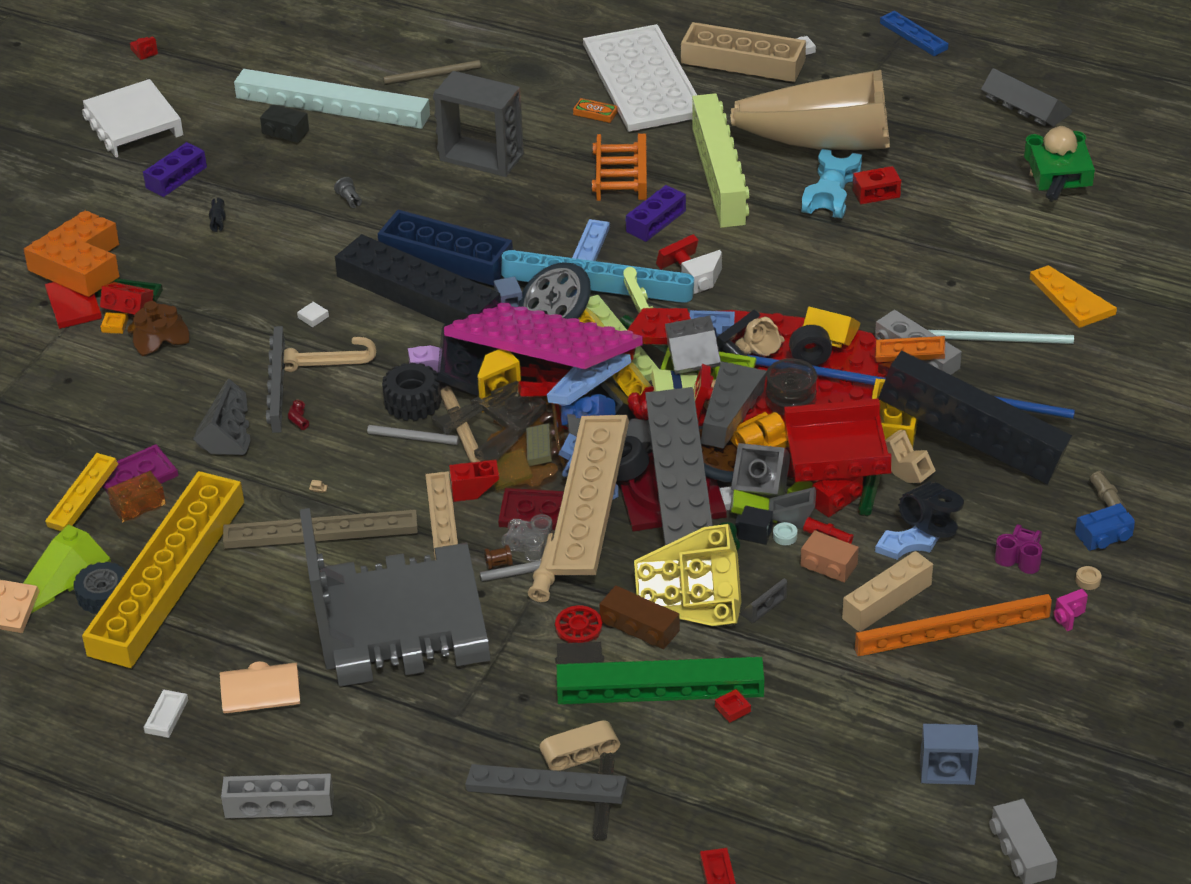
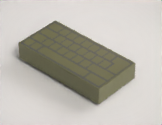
M549 423L526 428L527 461L529 466L552 462V440Z

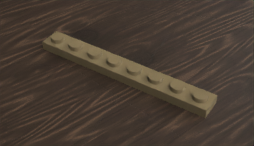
M416 510L312 518L316 541L418 533ZM301 519L228 524L223 527L224 549L304 542Z

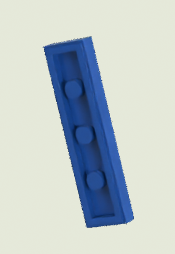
M896 11L880 17V24L932 56H936L948 49L947 42Z

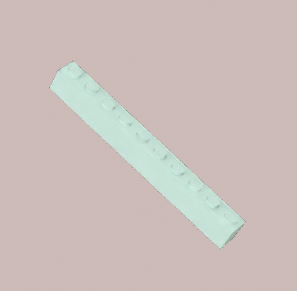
M243 69L234 81L236 98L420 129L423 128L430 117L429 99L249 69Z

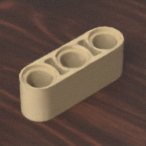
M603 720L550 736L541 742L539 748L549 769L561 771L611 755L619 749L620 742L611 724Z

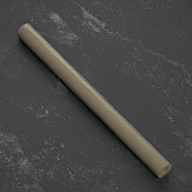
M480 60L385 76L383 81L384 85L448 74L452 71L460 72L481 68Z

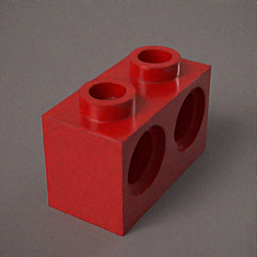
M117 282L102 286L100 307L135 315L144 307L146 302L153 301V290Z

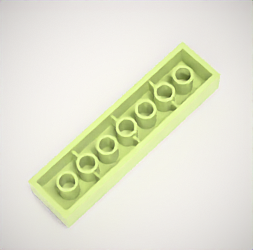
M716 93L692 96V130L720 228L746 225V216H749L748 203H746V199H749L748 186H745V175L741 174V162L738 161L737 149H734L733 137H730V126L727 125L726 113H723L722 101H718Z

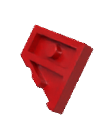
M705 364L701 365L693 389L697 420L705 400H710L713 391L711 385L714 376L710 375L711 366Z

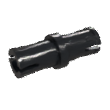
M215 198L211 201L209 219L210 229L213 232H218V227L219 231H222L223 221L226 217L224 210L225 202L221 198H217V203Z

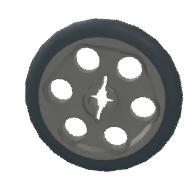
M566 262L556 263L544 268L528 282L522 292V299L519 301L518 307H527L530 311H544L548 315H559L561 310L567 308L562 318L579 319L590 299L591 285L587 272L574 263ZM568 276L567 282L561 284L562 279ZM550 282L549 286L542 290L543 285ZM577 289V293L569 298L570 293ZM539 301V304L531 309L533 303Z

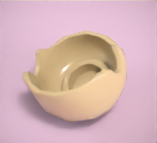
M1065 126L1051 129L1043 140L1047 151L1058 153L1061 156H1064L1067 151L1074 153L1078 146L1073 130Z

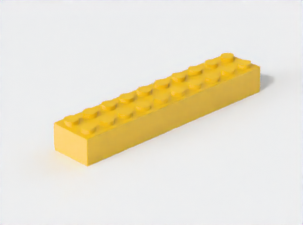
M200 471L196 473L83 633L82 638L88 657L128 668L133 667L222 536L224 525L231 523L244 504L240 481Z

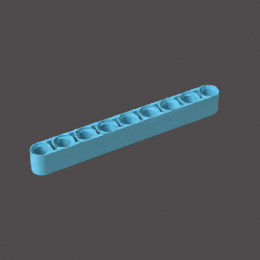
M508 250L502 254L501 275L504 278L515 276L518 281L529 282L538 272L550 265L562 262L574 263L587 272L591 290L630 295L624 284L623 273L627 267H633L637 272V283L640 288L643 287L648 298L675 302H689L693 298L694 277L687 273ZM568 276L562 279L561 284L567 282Z

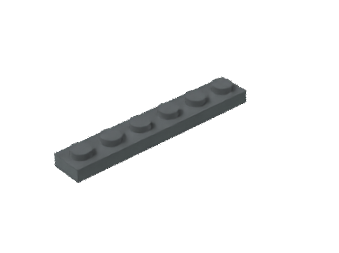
M283 326L274 327V334L270 336V349L273 350H269V362L272 365H268V375L271 380L267 381L268 393H271V395H267V407L270 410H266L267 424H271L272 433L282 432L285 350Z
M472 764L465 786L468 792L622 804L627 779L626 776Z

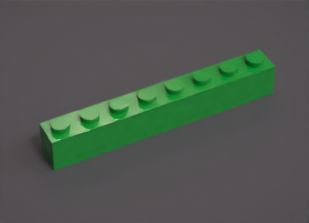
M762 657L557 664L558 704L717 699L735 689L744 698L764 697Z

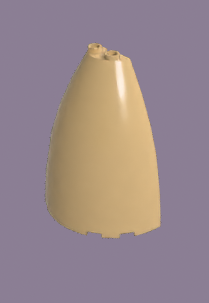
M881 70L819 80L735 101V108H731L732 126L788 145L817 150H873L890 148Z

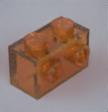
M151 471L107 489L110 505L122 522L166 504L163 486Z

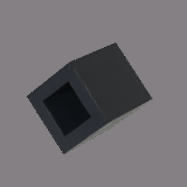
M745 506L742 515L738 514L735 526L736 529H739L738 539L767 545L773 530V511Z

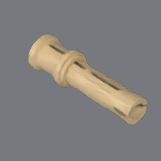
M550 533L547 537L540 566L534 571V582L528 590V596L537 602L549 600L550 585L555 581L554 574L547 571L553 543V533Z

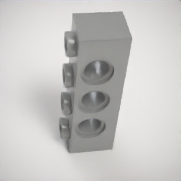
M896 310L891 311L876 321L875 338L877 340L936 336ZM945 342V359L922 361L951 375L960 369L962 351Z
M331 774L223 777L221 799L225 818L332 815L334 791Z

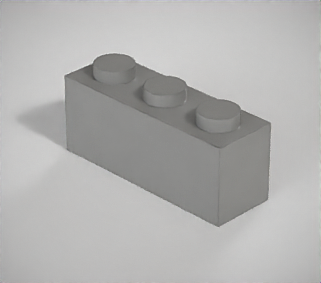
M1020 799L994 806L992 819L989 820L992 833L994 835L997 834L1000 839L1004 855L1009 856L1014 874L1020 877L1023 884H1034L1055 878L1058 860L1025 800Z

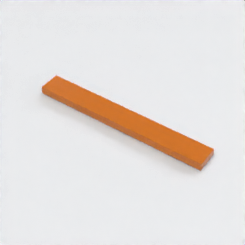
M1049 594L857 632L855 651L857 656H863L1049 618L1052 599Z

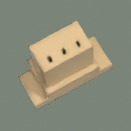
M312 480L309 490L323 493L327 491L328 485H324L322 481Z

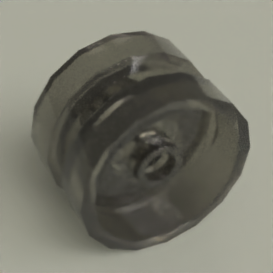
M789 358L774 362L768 368L766 374L765 400L767 406L772 411L784 415V407L815 404L817 396L816 369L810 363L801 359Z

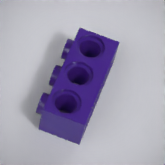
M186 142L143 171L146 189L162 197L166 196L207 168L205 151Z
M665 185L626 215V232L647 242L686 211V194Z

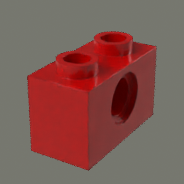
M893 166L853 173L852 190L860 205L900 198L901 179Z

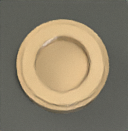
M1084 566L1077 570L1076 584L1080 588L1093 590L1100 586L1101 573L1098 569Z

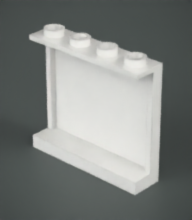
M150 79L83 100L84 109H82L84 119L86 121L89 120L92 130L97 131L100 141H104L106 149L111 151L115 157H118L117 146L170 129L175 137L183 135L181 118Z

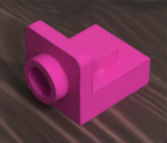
M1083 589L1059 597L1056 600L1055 620L1067 631L1073 629L1074 617L1085 612L1088 595Z

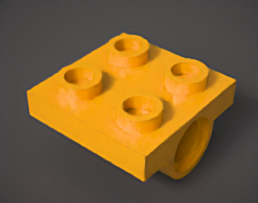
M763 412L739 424L730 439L737 448L738 443L788 447L784 421L776 412L769 415Z

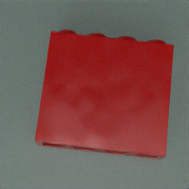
M879 398L784 407L786 435L795 482L891 474L892 455L887 450L880 418Z

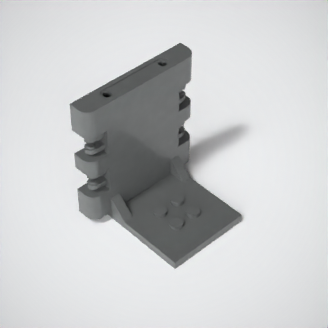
M310 508L300 510L309 580L326 670L336 668L339 687L373 681L370 662L376 661L377 668H383V660L391 659V663L394 666L399 665L398 657H403L405 675L424 672L422 653H426L429 660L433 659L434 651L441 650L443 657L449 656L448 649L450 648L454 650L456 666L490 661L488 639L467 542L434 548L436 560L431 561L430 555H424V562L417 563L415 557L409 558L410 565H406L404 553L385 556L386 569H382V564L377 563L374 571H368L365 565L360 566L361 573H356L354 561L324 566L323 554H318Z

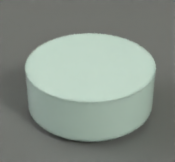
M787 522L777 524L773 529L774 541L780 545H791L796 542V526Z

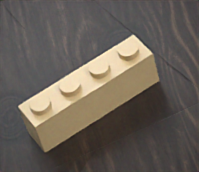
M914 551L843 598L842 619L857 631H863L932 584L933 563L917 551Z

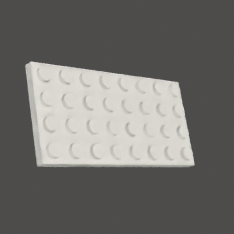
M657 24L583 38V45L614 105L617 106V111L628 132L692 120V96L697 94Z

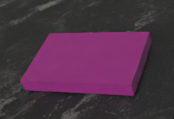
M155 444L118 460L117 467L103 484L102 488L116 504L177 477L178 470L158 445Z

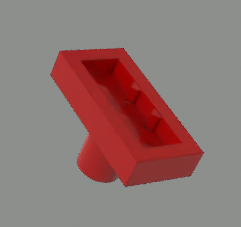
M692 234L660 249L656 265L663 269L676 262L681 266L682 262L691 260L690 256L696 253L698 238Z

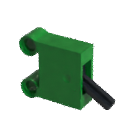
M1073 131L1078 144L1074 153L1067 151L1064 156L1047 151L1043 142L1044 138L1041 135L1031 134L1026 138L1024 158L1029 161L1038 190H1048L1046 198L1050 202L1058 200L1063 188L1093 186L1095 168L1085 143L1086 135L1080 131Z

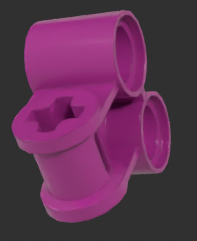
M1017 524L1013 535H1000L996 541V563L1004 567L1018 563L1019 569L1024 573L1034 574L1038 572L1042 557V546L1040 545L1042 531H1031Z

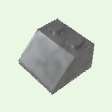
M711 316L665 324L667 343L675 374L700 370L702 364L711 366V368L720 366L721 362Z
M738 443L731 490L734 491L735 489L767 498L784 495L790 463L789 452L782 447Z

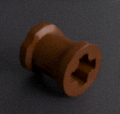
M504 545V548L495 550L484 549L488 570L501 565L513 566L509 545Z

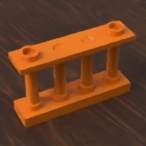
M597 134V143H593V155H596V180H592V192H596L597 201H601V190H634V192H638V200H647L646 134H638V142H634V144L601 145V134ZM634 152V156L601 157V153ZM601 165H634V169H601ZM634 177V181L601 182V178Z

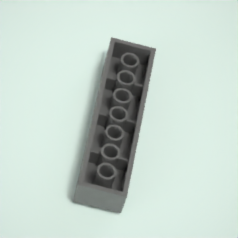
M693 387L645 392L665 545L703 527L713 526Z

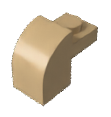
M898 430L885 440L888 453L892 455L891 472L907 483H921L936 471L927 450H913L905 430Z

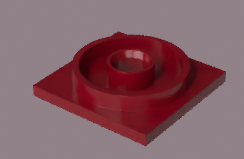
M653 452L648 454L649 464L641 475L628 481H618L632 531L662 527ZM706 477L711 518L727 517V511L717 480Z

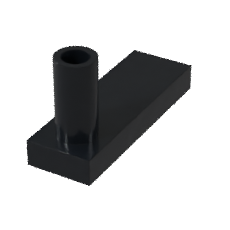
M754 309L716 338L718 351L748 356L734 342L745 334L748 323L759 318L761 315Z

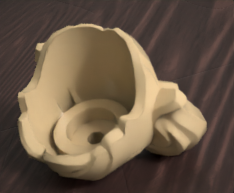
M762 317L749 322L744 338L737 340L735 344L748 355L754 353L765 357L775 353L780 348L781 342H784L785 339L783 336H780L778 327L770 318Z

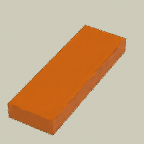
M945 336L876 340V362H892L901 350L920 360L945 359Z

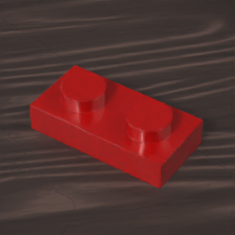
M727 848L700 851V860L706 884H736Z

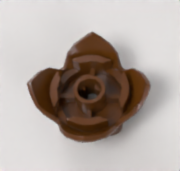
M155 301L146 302L144 307L135 314L133 322L127 329L128 333H133L134 347L142 357L155 352L164 340L173 345L189 343V330L182 320V315L177 313V308L167 304H157Z

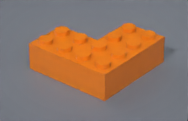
M86 210L24 248L28 271L88 297L102 289L103 285L109 284L119 277L116 255L108 252L119 245L116 223Z

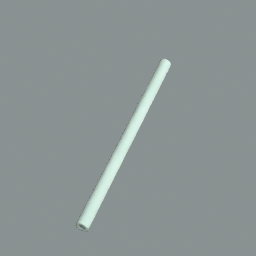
M928 330L936 336H945V339L1074 344V335Z

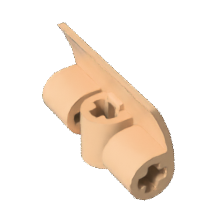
M254 662L248 669L220 672L223 713L300 704L297 662L272 666L265 662Z

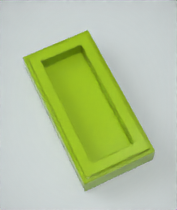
M734 489L731 498V512L742 515L745 506L769 510L770 498Z

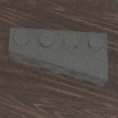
M721 361L703 423L701 444L719 448L726 446L734 431L737 430L739 423L745 419L748 410L752 409L758 396H761L764 392L766 370Z

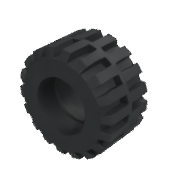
M410 362V364L403 363L401 366L393 367L383 377L382 388L385 409L388 410L390 415H394L395 418H403L405 421L413 419V421L419 418L424 419L427 418V415L434 414L435 410H438L440 407V381L437 380V372L432 367L425 366L422 363L416 364L415 362Z

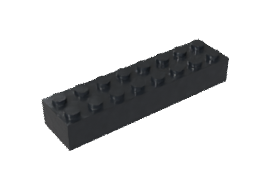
M363 234L335 256L337 277L442 323L453 324L455 320L466 319L471 314H480L484 309L495 308L497 304L501 303L499 292Z
M902 350L891 364L878 397L879 400L1047 485L1057 470L1072 438V435Z

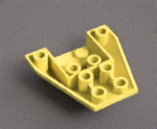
M729 524L703 527L634 560L637 595L680 613V619L709 626L737 624L741 607L738 553Z

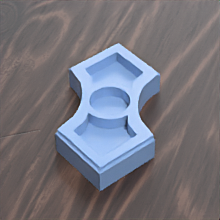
M916 525L909 530L901 532L887 530L875 546V552L898 560L902 555L911 551L931 552L940 537L929 535L920 530Z

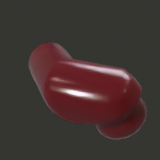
M297 399L290 406L288 419L301 430H305L309 426V421L303 417L305 403Z

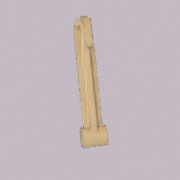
M353 337L352 344L364 345L368 348L364 351L298 353L296 349L288 348L284 350V370L293 372L297 370L298 366L368 363L376 356V346L368 338Z

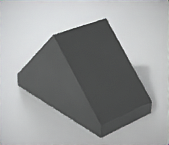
M813 487L770 498L769 510L773 511V520L791 523L796 528L802 529L806 519L815 508L816 489Z

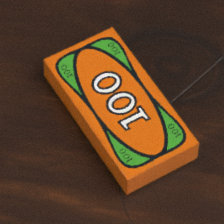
M580 98L573 108V115L608 123H611L618 112L615 105Z

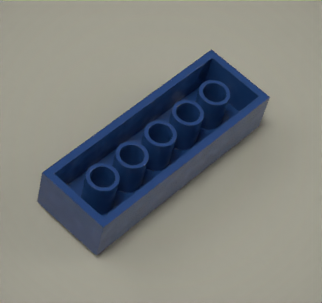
M397 210L377 233L379 242L464 278L493 286L494 281L499 280L502 276L503 252L513 250L512 240L402 210Z

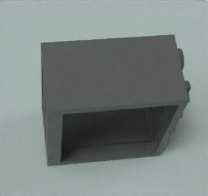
M452 71L433 94V100L435 101L434 116L437 121V150L440 161L507 177L524 155L520 87ZM459 104L495 113L497 144L461 136Z

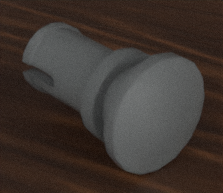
M350 177L340 178L334 185L335 192L345 198L351 208H356L353 201L359 207L362 199L355 192L353 180Z

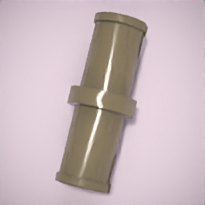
M1097 471L1093 473L1090 481L1097 489L1100 500L1105 501L1108 507L1121 503L1126 509V505L1117 494L1116 487L1110 484L1104 472Z

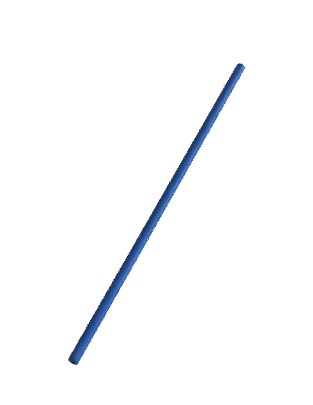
M748 355L757 359L755 364L757 366L875 385L876 378L886 379ZM996 397L1023 411L1070 419L1074 418L1075 410Z

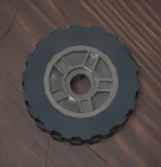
M97 562L96 564L88 565L85 569L83 568L76 575L73 583L78 605L85 611L93 614L98 613L126 574L124 568L110 562Z

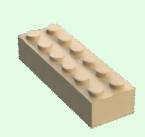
M692 22L681 42V63L690 66L707 67L709 69L726 70L727 72L780 79L786 82L796 81L806 59V40Z

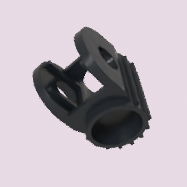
M929 481L902 494L903 497L899 498V512L901 513V518L911 526L916 525L923 532L935 537L948 538L957 533L958 525L950 518L952 512H958L963 508L964 500L956 492L946 489L941 484ZM934 524H940L944 527H938Z

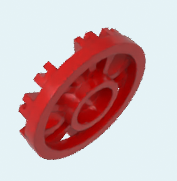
M581 605L571 606L558 614L555 620V629L558 637L568 641V644L575 645V643H580V646L582 644L587 645L588 641L596 640L602 631V619L600 614L590 607ZM576 611H583L584 614L576 615ZM562 620V621L567 622V623H566V624H561L560 621Z

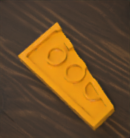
M1048 265L1030 272V279L1078 328L1116 315L1117 307Z

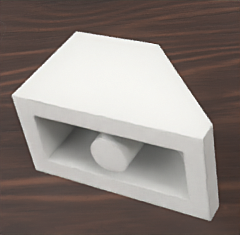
M718 250L681 263V273H687L694 277L693 294L714 287L722 270V252Z

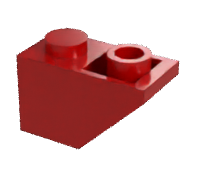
M497 460L449 465L453 502L478 499L499 480Z

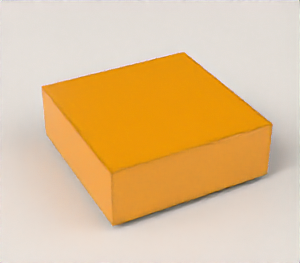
M106 313L101 324V332L123 334L128 322V315L126 313Z

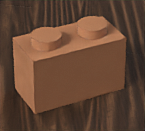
M814 530L801 548V566L845 583L858 565L859 547Z

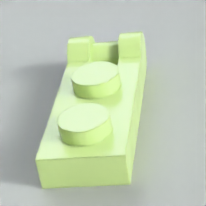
M627 267L623 273L624 284L638 313L643 308H653V306L649 307L646 302L648 296L643 287L640 288L637 283L635 268Z

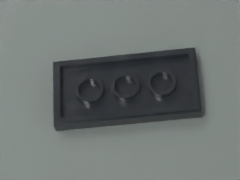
M444 323L441 330L437 380L479 396L478 374L484 361L485 345L444 336V327L450 325Z

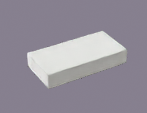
M163 690L144 726L145 733L169 738L188 702L187 694Z

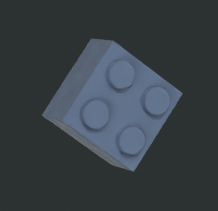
M923 724L920 754L921 783L975 785L979 752L977 725Z

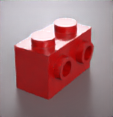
M863 476L824 479L814 483L812 488L815 487L816 489L815 509L828 518L862 495Z

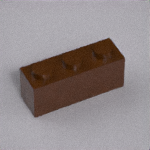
M615 585L599 604L603 623L663 650L680 631V613Z

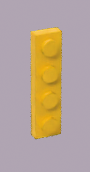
M96 453L45 520L47 527L62 531L68 524L73 526L117 467L118 462L116 458Z

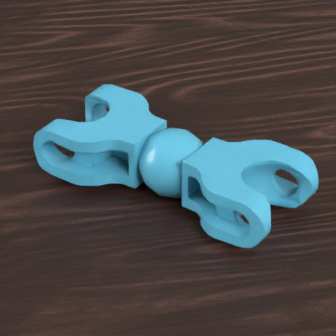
M821 149L818 156L820 163L818 174L820 179L818 183L805 188L801 212L812 214L815 209L826 208L833 212L832 217L843 218L846 212L845 201L847 198V193L844 190L845 184L853 181V173L861 171L862 154L852 153L847 158H836L831 155L832 150Z

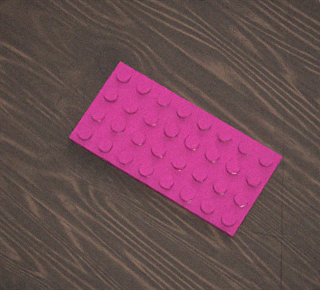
M499 303L495 308L484 309L480 314L468 315V318L455 320L453 324L444 327V336L581 369H587L642 345V336L633 334L629 330L618 331L611 326H597V323L594 322L583 323L576 318L565 319L562 318V315H548L540 310L530 311L527 307H513L510 303Z

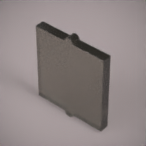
M601 641L557 643L556 664L602 663L605 661V657L602 655Z

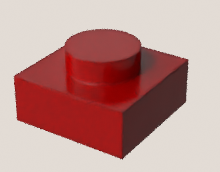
M737 689L715 699L716 709L729 723L751 712V704Z

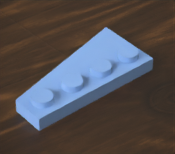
M630 354L617 355L587 369L573 367L547 394L548 403H556L561 406L570 405L630 364Z

